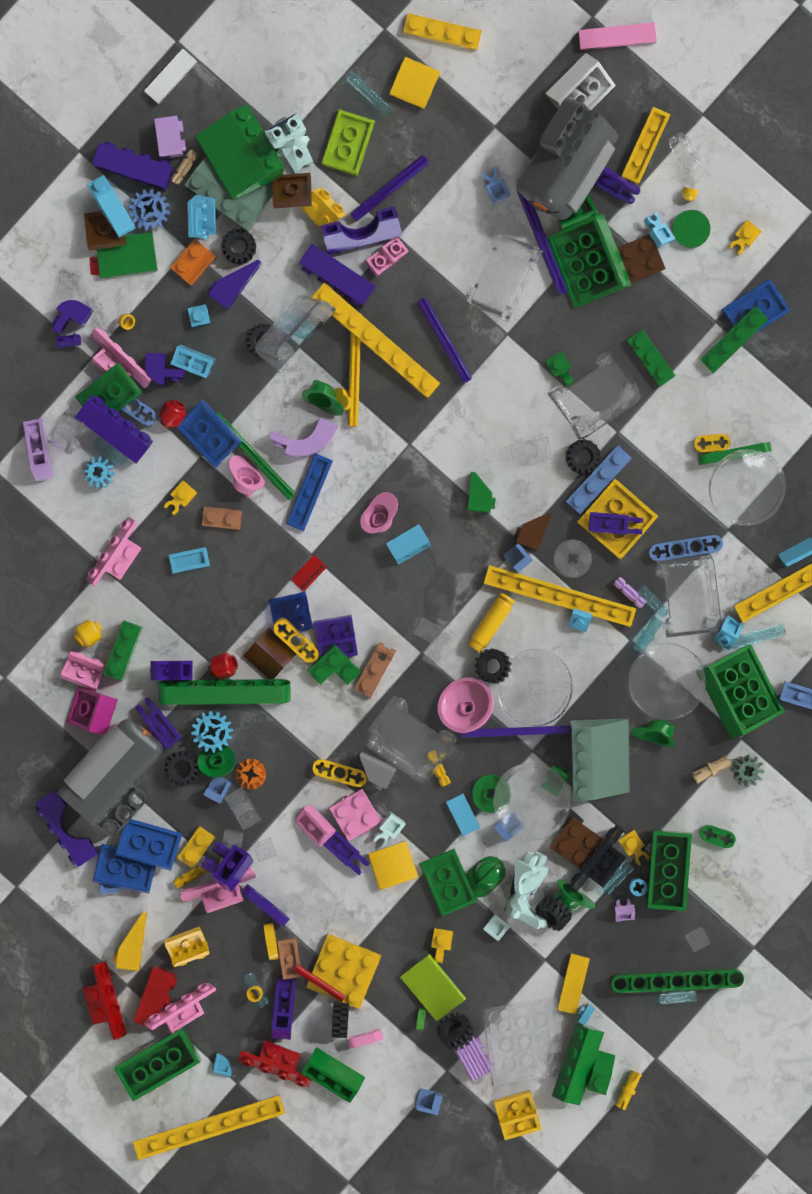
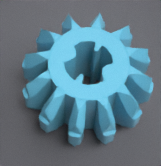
M98 456L97 462L92 457L90 458L92 465L85 462V466L89 467V469L82 470L83 473L88 474L83 479L85 481L91 479L88 483L90 487L95 483V488L99 489L100 483H102V486L106 488V480L110 483L113 482L108 477L109 475L115 476V472H109V470L114 468V465L107 466L109 463L107 458L102 463L101 456ZM97 468H99L100 470L103 469L101 477L94 475V473L97 472Z

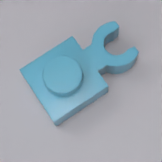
M654 213L651 218L647 216L644 219L645 225L651 228L648 233L658 248L671 243L675 239L666 223H660V217L657 213Z

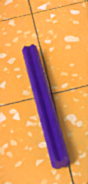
M420 156L350 213L351 217L355 221L360 220L427 166L428 160L426 157Z
M422 298L417 302L418 306L463 383L469 382L472 379L469 371L427 298Z

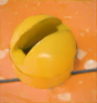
M683 187V198L687 201L695 200L698 195V189Z
M125 313L120 315L118 323L122 328L129 330L135 325V318Z
M251 986L247 991V998L252 1002L259 1001L263 996V990L259 986Z

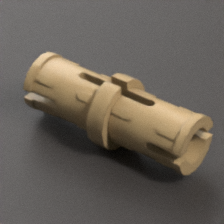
M724 755L712 763H706L705 767L693 772L692 776L698 784L711 776L715 777L718 772L730 767L731 763L727 756Z

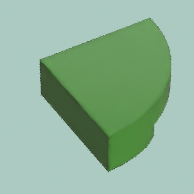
M425 1008L418 1009L416 1029H424Z

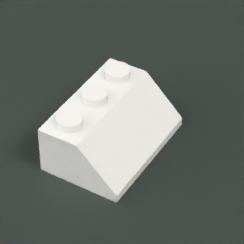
M585 53L545 94L557 109L563 100L569 97L584 103L589 110H592L616 85L599 61Z

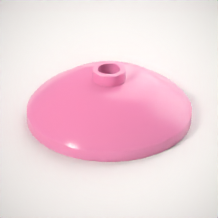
M476 678L458 679L449 684L440 695L438 701L439 718L447 728L458 733L477 730L486 723L492 713L494 706L492 692L485 683Z

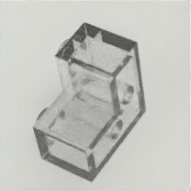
M422 617L413 634L430 642L422 660L439 669L456 634Z

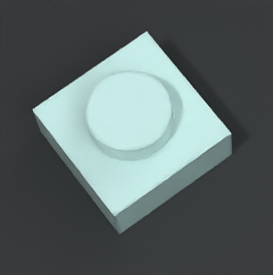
M494 914L483 929L499 941L510 925Z

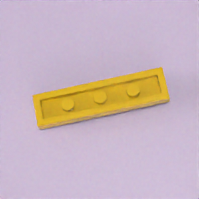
M408 13L403 33L478 50L482 30Z
M655 107L652 108L621 177L639 185L671 114Z

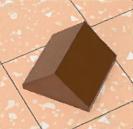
M268 628L245 653L244 657L268 679H275L295 657L296 653Z

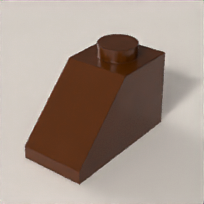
M547 513L524 523L521 528L517 527L514 538H517L516 543L537 551L552 514Z

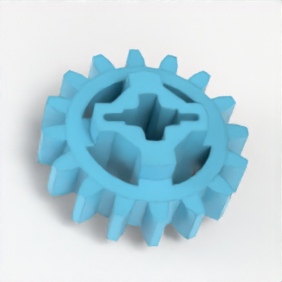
M212 711L209 712V716L202 713L203 719L196 718L198 725H192L196 731L191 732V734L197 737L193 740L194 743L200 742L198 748L205 746V752H208L209 748L212 749L213 753H215L216 748L222 751L223 744L225 746L229 745L227 739L232 740L229 733L233 732V729H228L231 722H225L226 716L220 718V712H217L216 716L213 715ZM210 719L218 720L221 724H212ZM204 723L206 726L205 730L200 734V727ZM210 727H212L213 729H218V731L215 732V737H213L212 735H207V733L210 732ZM225 730V736L221 741L219 738L220 733ZM206 739L213 740L215 745H209L203 741Z

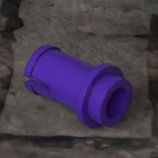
M73 333V335L56 337L58 348L72 346L78 348V346H81L80 334Z

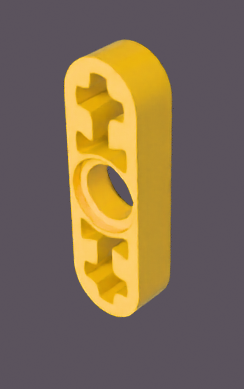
M285 618L275 621V634L307 663H313L318 659V648ZM279 624H286V630L290 633L288 638H285L287 633L284 630L278 631ZM293 636H299L302 642L299 645H293L290 640ZM305 643H307V644L305 645V648H306L308 651L314 650V651H313V655H314L313 657H312V656L306 657L307 653H306V651L302 648Z
M325 759L316 760L312 767L314 774L355 787L363 786L367 780L366 773L363 770ZM321 762L327 768H330V764L334 765L331 770V776H327L328 771L325 770L319 773L316 765H320ZM338 767L345 770V776L341 779L336 778L334 775V770ZM348 769L352 770V775L361 773V777L364 780L359 781V784L355 783L353 778H350L349 782L345 781L348 777Z

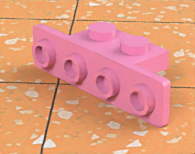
M95 327L90 337L102 350L92 358L91 362L103 373L119 362L130 377L132 376L140 385L146 388L152 380L146 370L141 369L132 357L124 353L122 348L117 343H114L105 331Z
M127 517L121 523L117 534L110 539L107 549L100 554L96 565L89 570L86 580L90 584L96 586L105 571L121 580L142 549L127 539L137 525L135 520Z
M249 868L233 892L217 884L215 880L203 882L202 885L197 887H188L179 894L184 903L202 897L207 913L244 901L239 884L256 878V874L252 868Z
M210 983L199 985L197 990L183 995L181 1000L167 1005L160 1013L151 1015L144 1022L145 1026L154 1030L165 1023L169 1032L174 1033L204 1014L199 1001L216 991L215 986Z

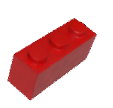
M154 965L133 1022L145 1026L144 1022L151 1015L160 1013L164 1007L169 1005L171 997L168 994L170 989L174 990L178 980L175 978V972Z

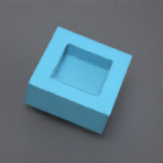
M206 304L187 308L192 328L211 324Z
M574 608L568 627L586 632L592 614Z
M588 1003L585 1007L582 1005L577 1012V1016H579L578 1022L585 1026L595 1008Z

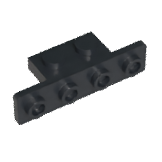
M615 825L614 828L607 832L604 841L596 846L595 853L584 862L581 871L573 876L569 887L579 891L589 877L602 888L605 887L627 858L612 847L624 832L621 828Z

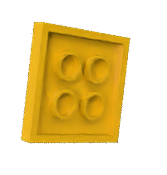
M614 479L577 523L588 531L590 512L629 515V517L643 518V523L628 521V529H640L643 535L657 519L658 515ZM589 532L620 560L642 536L628 533L624 535Z
M328 933L312 974L346 995L342 1001L343 1003H349V1005L360 1009L381 954ZM308 982L306 988L336 999L312 982Z

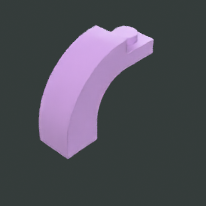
M320 418L314 432L303 440H293L273 431L270 440L277 447L283 448V446H287L284 452L286 455L293 457L311 456L323 450L331 442L338 425Z

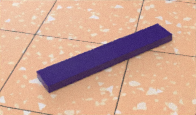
M570 725L488 728L460 733V737L571 733Z

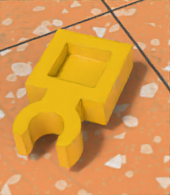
M746 220L734 235L738 240L733 241L729 249H732L734 245H738L740 250L737 255L739 256L744 251V245L746 244L750 247L762 231L749 220Z
M182 480L170 494L174 499L166 502L164 507L167 509L169 505H174L175 510L172 514L176 515L180 504L186 507L196 496L197 492Z
M634 829L618 839L628 856L634 853V860L639 866L641 865L639 856L644 855L647 860L650 859L646 852L641 851V848L645 845Z

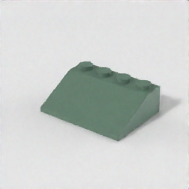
M207 157L185 183V188L194 195L215 198V210L248 232L273 199V182H270L232 200Z
M628 718L570 721L573 801L597 800L630 792Z

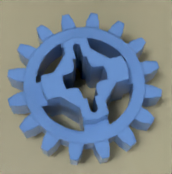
M144 189L143 195L137 192L136 196L138 198H131L134 205L128 207L130 210H133V212L129 213V216L135 217L132 222L134 224L139 222L138 228L141 229L145 226L146 231L149 230V227L156 231L157 225L162 228L161 222H168L165 215H170V211L166 210V208L170 207V204L164 203L167 198L165 196L160 198L161 192L158 191L154 194L153 189L150 190V193H147ZM146 198H151L150 201H146V202H143V201H142V200H144V199H146ZM159 202L162 205V213L157 209ZM152 206L154 212L147 214L146 207L150 208ZM137 207L142 212L140 218L137 215ZM150 219H157L154 222H148Z

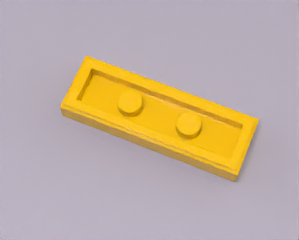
M571 953L557 1010L572 1014L577 1013L590 958Z

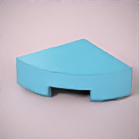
M216 1053L212 1073L231 1077L232 1069L229 1061L222 1054Z

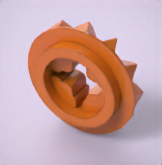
M246 759L236 769V780L243 788L256 789L266 779V769L256 759ZM253 766V773L259 775V777H252L250 782H248V775H245L243 772L250 771Z

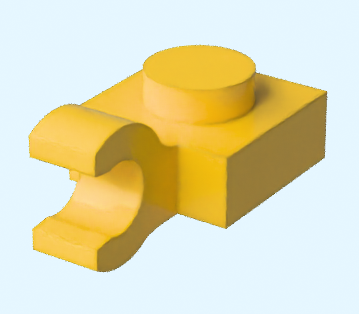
M434 928L431 947L437 948L436 962L442 963L444 950H450L453 931Z

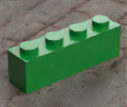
M575 1024L552 1097L565 1103L580 1106L604 1035L603 1031L592 1026Z

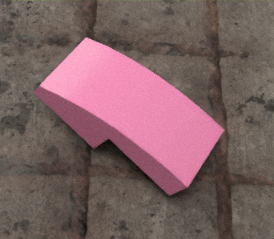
M395 237L378 252L369 257L365 263L377 277L409 251L400 239Z

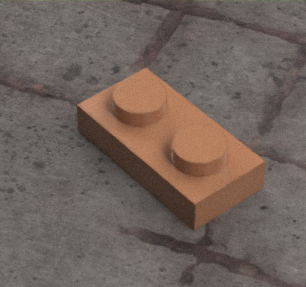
M204 506L202 526L241 529L242 511Z
M296 938L278 940L277 944L283 979L301 977V975L293 971L297 964L300 965Z

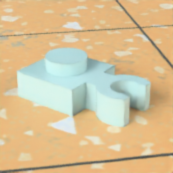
M389 812L378 825L381 831L373 835L374 842L379 838H383L380 844L382 847H385L389 836L395 839L406 825L405 821Z

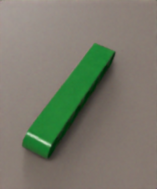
M286 679L163 680L158 683V700L160 704L164 705L283 704L291 701V682Z
M736 968L618 973L612 976L610 984L617 993L736 988L743 984L744 975ZM733 973H738L739 980L735 983L731 982L730 976ZM719 974L720 981L718 983H711L712 975ZM700 975V983L692 984V977ZM681 976V984L673 985V977ZM655 977L663 979V983L660 986L653 985ZM619 978L623 979L624 986L616 988L614 982ZM636 978L644 980L641 987L634 986L633 983Z

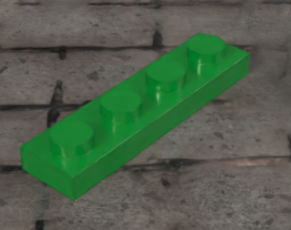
M755 306L700 360L714 374L769 319Z

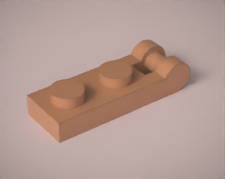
M379 642L354 689L371 698L396 650L393 648L388 649L383 643ZM380 653L387 656L385 661L378 658Z

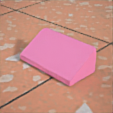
M312 805L303 807L295 819V822L318 847H321L336 831Z

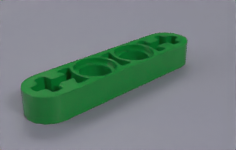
M764 442L699 455L697 459L700 466L771 452L772 448L770 442Z

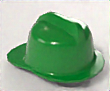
M314 380L310 388L304 390L301 394L306 402L317 406L331 415L340 416L344 413L343 406L336 400V393L333 387L324 382Z
M655 719L650 721L645 727L631 729V734L638 739L668 748L675 746V741L672 739L675 726L664 720Z
M493 856L484 857L475 864L466 874L475 897L480 898L490 894L503 881L506 870L503 862Z
M557 880L559 887L553 897L556 896L557 900L561 899L562 903L566 904V908H569L570 911H575L581 906L589 909L596 908L595 903L589 897L573 890L564 880Z

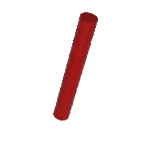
M296 965L293 971L342 1002L346 995L300 965Z

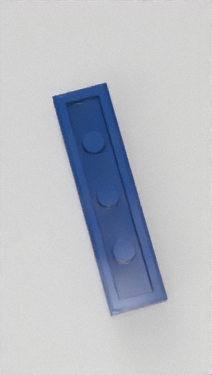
M315 453L287 520V525L301 531L305 530L333 460Z

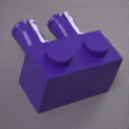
M218 841L215 843L217 847L213 846L212 852L224 858L219 865L206 857L204 859L206 863L202 862L201 868L213 874L212 877L217 884L233 892L253 863V859L249 853L238 846L233 845L229 849Z

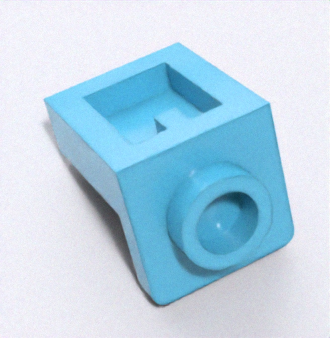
M727 615L713 641L729 650L738 639L744 625Z

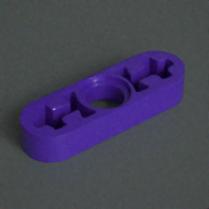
M249 884L242 889L241 892L283 927L290 920L285 913Z

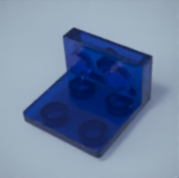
M306 591L269 599L273 624L277 619L285 618L300 632L314 629ZM286 624L278 625V631L284 630L287 633V635L290 634L286 630Z

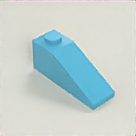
M104 175L87 184L90 196L119 238L136 228Z

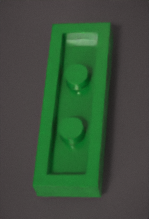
M643 329L627 340V343L659 388L676 376Z

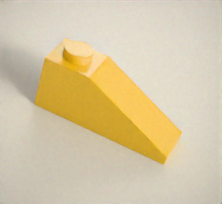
M148 911L142 912L118 948V951L114 952L113 963H116V968L136 971L141 969Z

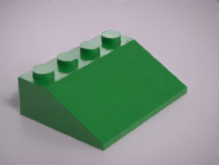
M248 104L229 112L195 136L232 200L283 177L284 165Z
M604 214L594 215L547 237L574 308L632 286Z
M751 644L697 671L731 740L751 732L785 712Z

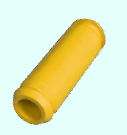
M500 593L499 598L495 599L471 635L470 642L468 641V645L479 653L484 652L483 648L488 646L512 610V605H515V601L504 593Z

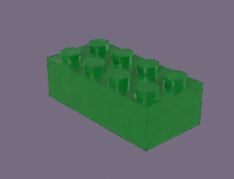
M651 829L646 896L647 908L686 911L692 834L690 832Z
M182 1027L116 1064L114 1070L134 1102L196 1066L202 1059Z

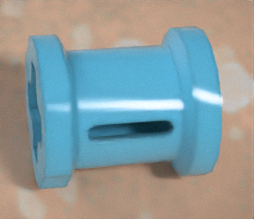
M633 878L630 881L629 890L635 896H642L647 892V884L640 878ZM636 882H638L640 885L643 884V886L640 887L641 891L639 892L636 889L633 890V888L636 886Z

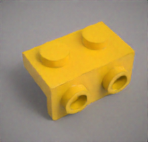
M321 187L312 191V206L300 207L320 229L321 225L339 221L346 215L342 206L336 203L330 197L328 191Z
M200 926L164 940L173 967L184 966L190 961L202 959L210 954L208 943Z

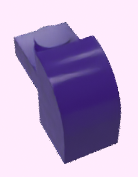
M64 301L56 308L62 314L61 316L57 315L54 319L52 330L61 335L70 320L84 327L94 311L80 301Z
M146 353V372L155 383L166 386V378H169V382H180V379H185L184 369H166V354Z
M150 661L151 680H193V661Z

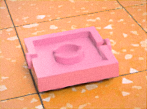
M363 789L350 796L346 795L341 798L342 801L329 808L348 841L360 834L364 835L369 832L370 828L381 823L379 816Z

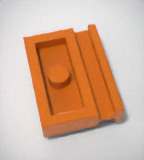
M194 239L170 268L193 286L216 259V256Z

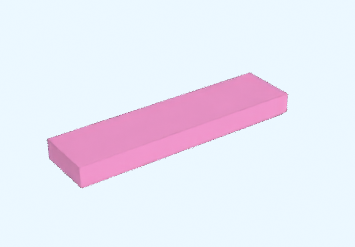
M655 22L578 31L580 50L657 42Z

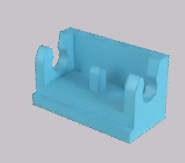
M195 195L187 202L188 236L191 238L208 239V235L216 233L215 198Z
M179 345L176 348L171 365L207 378L216 358Z
M419 524L386 543L398 565L431 546Z

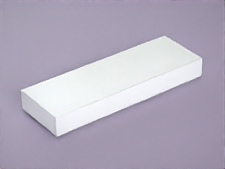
M182 49L144 92L159 105L197 64V61Z

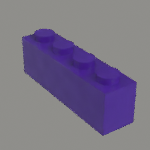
M105 141L104 144H98L92 162L94 168L167 191L173 172L170 162L159 159V162L152 160V156L141 153L139 156L133 154L134 151L129 148L123 147L122 150L115 148L116 145Z
M313 244L310 245L299 262L303 272L308 275L314 274L318 277L316 279L321 284L325 283L326 285L329 284L339 296L342 297L344 294L350 298L348 301L356 307L359 305L364 307L376 289L374 284Z
M91 395L75 416L76 419L136 464L153 443V440H151L147 433L139 431L131 421L122 418L117 410L109 408L97 396Z

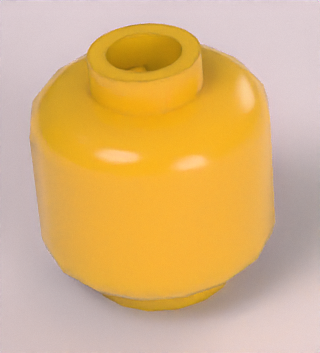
M84 620L74 628L73 638L80 647L90 648L101 640L102 635L100 631L102 628L97 621Z

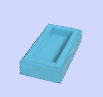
M206 547L168 555L172 574L210 566Z
M463 793L446 801L463 836L480 828Z

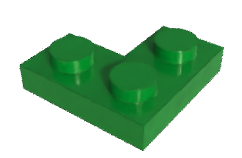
M334 644L307 669V672L320 685L334 672L348 685L361 673V670Z

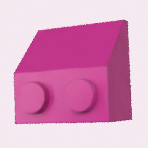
M78 686L66 723L89 732L104 735L110 727L118 699Z

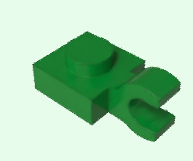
M562 351L545 361L555 378L561 376L567 387L573 384L574 381L568 373V370L572 369Z

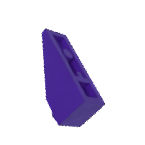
M256 260L219 279L218 282L214 281L208 289L210 291L209 297L229 310L261 267V261Z
M277 976L272 1038L291 1040L296 977L283 979V976Z

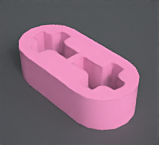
M381 1029L351 1036L346 1041L348 1048L351 1049L374 1043L384 1038Z

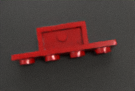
M104 961L92 966L97 984L83 987V992L92 1024L108 1022L112 1039L115 1040L125 1036L127 1033L115 994V988L111 980L110 970L107 962Z
M265 1040L259 1057L241 1051L238 1057V1061L244 1066H253L263 1073L277 1075L279 1079L290 1080L299 1087H310L312 1082L310 1078L295 1071L301 1057L300 1053Z

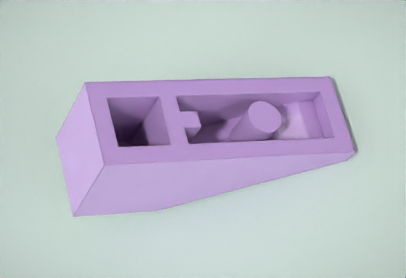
M42 418L23 422L30 469L35 481L53 478L52 460Z

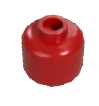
M175 399L166 401L158 413L161 425L168 429L179 427L186 416L185 406Z
M227 652L213 656L210 660V665H208L209 673L218 680L234 676L238 669L235 656Z

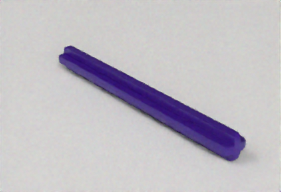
M517 189V194L557 294H563L567 292V287L537 212Z

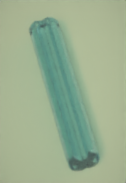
M352 71L347 76V81L384 116L387 117L393 111L392 107L355 72Z
M778 625L739 635L731 648L734 649L785 636L784 625Z

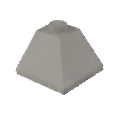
M361 752L360 759L368 780L372 782L371 786L378 790H382V788L387 789L396 771V767L365 752Z

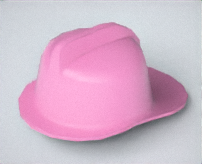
M238 455L231 457L228 466L234 476L233 486L238 492L243 493L248 498L256 490L261 489L265 481L250 459Z
M383 492L373 499L360 519L361 527L365 532L382 533L390 528L393 517L398 510V501L394 494Z

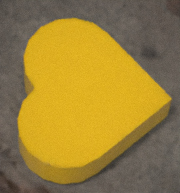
M336 388L334 390L336 400L343 406L344 411L351 409L353 404L352 398L348 396L345 389Z

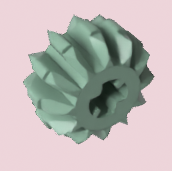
M749 754L746 755V761L742 756H739L741 763L734 761L733 764L738 767L737 769L731 768L732 772L738 773L733 776V779L740 778L738 781L739 785L743 784L745 780V787H749L750 781L753 786L757 785L755 778L760 781L762 780L758 773H764V770L758 768L763 763L755 764L758 758L753 757L751 760ZM746 766L752 768L749 776L743 773L746 770Z

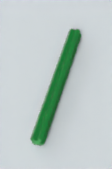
M216 412L243 441L238 448L290 500L295 495V492L219 412Z

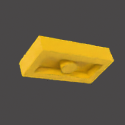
M199 826L177 858L193 869L215 836Z

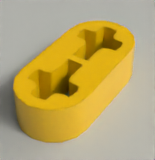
M726 434L701 435L695 439L693 445L697 452L709 453L727 450L731 441ZM720 437H722L727 444L721 448L719 444L714 445L713 442L719 441ZM703 439L704 442H710L711 445L705 446L703 450L697 443Z
M263 924L269 960L279 959L274 924Z

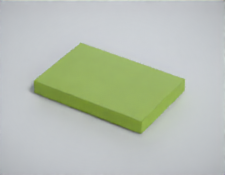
M338 109L321 165L358 176L375 120Z
M430 954L400 976L436 1021L466 999Z

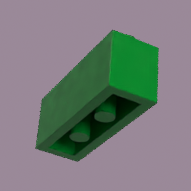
M123 620L103 675L119 681L124 680L141 635L142 626Z
M317 1047L301 1071L303 1075L349 1103L356 1096L365 1079L363 1075Z

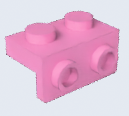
M70 651L60 678L96 692L106 665L98 659H90L80 652Z

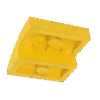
M405 57L389 95L425 109L441 71Z
M407 841L367 854L379 890L418 878Z
M530 1090L493 1100L504 1140L542 1130Z

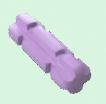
M621 577L617 578L613 583L614 586L621 589V592L631 602H635L634 604L638 608H642L646 600L643 597H639V594L629 584H626V581Z

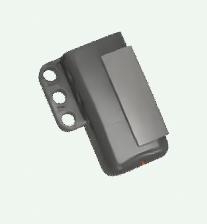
M569 97L565 98L542 134L540 146L517 182L519 193L535 209L559 220L568 219L572 213H577L615 151L614 144L619 138L618 133L604 117L589 110L584 103Z
M126 718L120 723L116 722L65 777V784L57 791V794L91 825L97 827L107 836H115L146 803L147 795L136 783L162 755L163 745L133 718ZM136 793L143 797V801L140 804H136L132 799ZM121 808L129 810L130 815L128 818L121 817ZM109 822L116 824L117 830L115 832L107 830Z

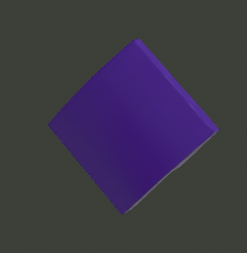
M352 615L314 621L319 657L334 644L347 657L358 655Z

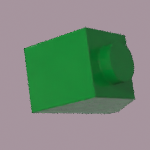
M471 472L467 511L491 513V509H495L496 498L492 497V492L475 472Z
M598 1050L586 1086L587 1090L606 1095L612 1076L615 1055Z

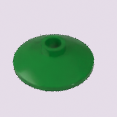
M222 745V751L216 748L215 753L212 752L211 748H209L208 752H205V749H203L197 761L199 770L204 775L212 778H219L229 774L236 764L233 750L225 745Z

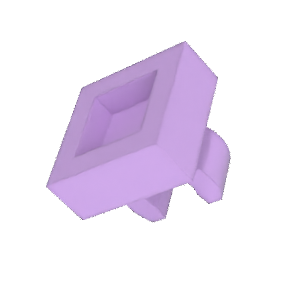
M627 899V905L621 906L619 900L616 901V922L635 920L634 905H631L630 899Z

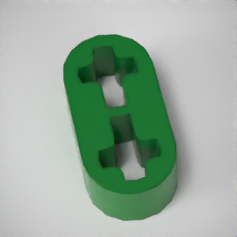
M704 825L699 831L700 838L703 841L723 848H731L736 841L735 835L732 832L712 825ZM711 828V832L716 834V837L709 836L706 839V835L703 832ZM729 834V838L732 839L731 843L727 842V844L724 845V841L718 839L719 835L726 837V835Z

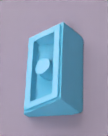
M808 538L781 552L778 556L783 566L788 567L811 555L812 538Z

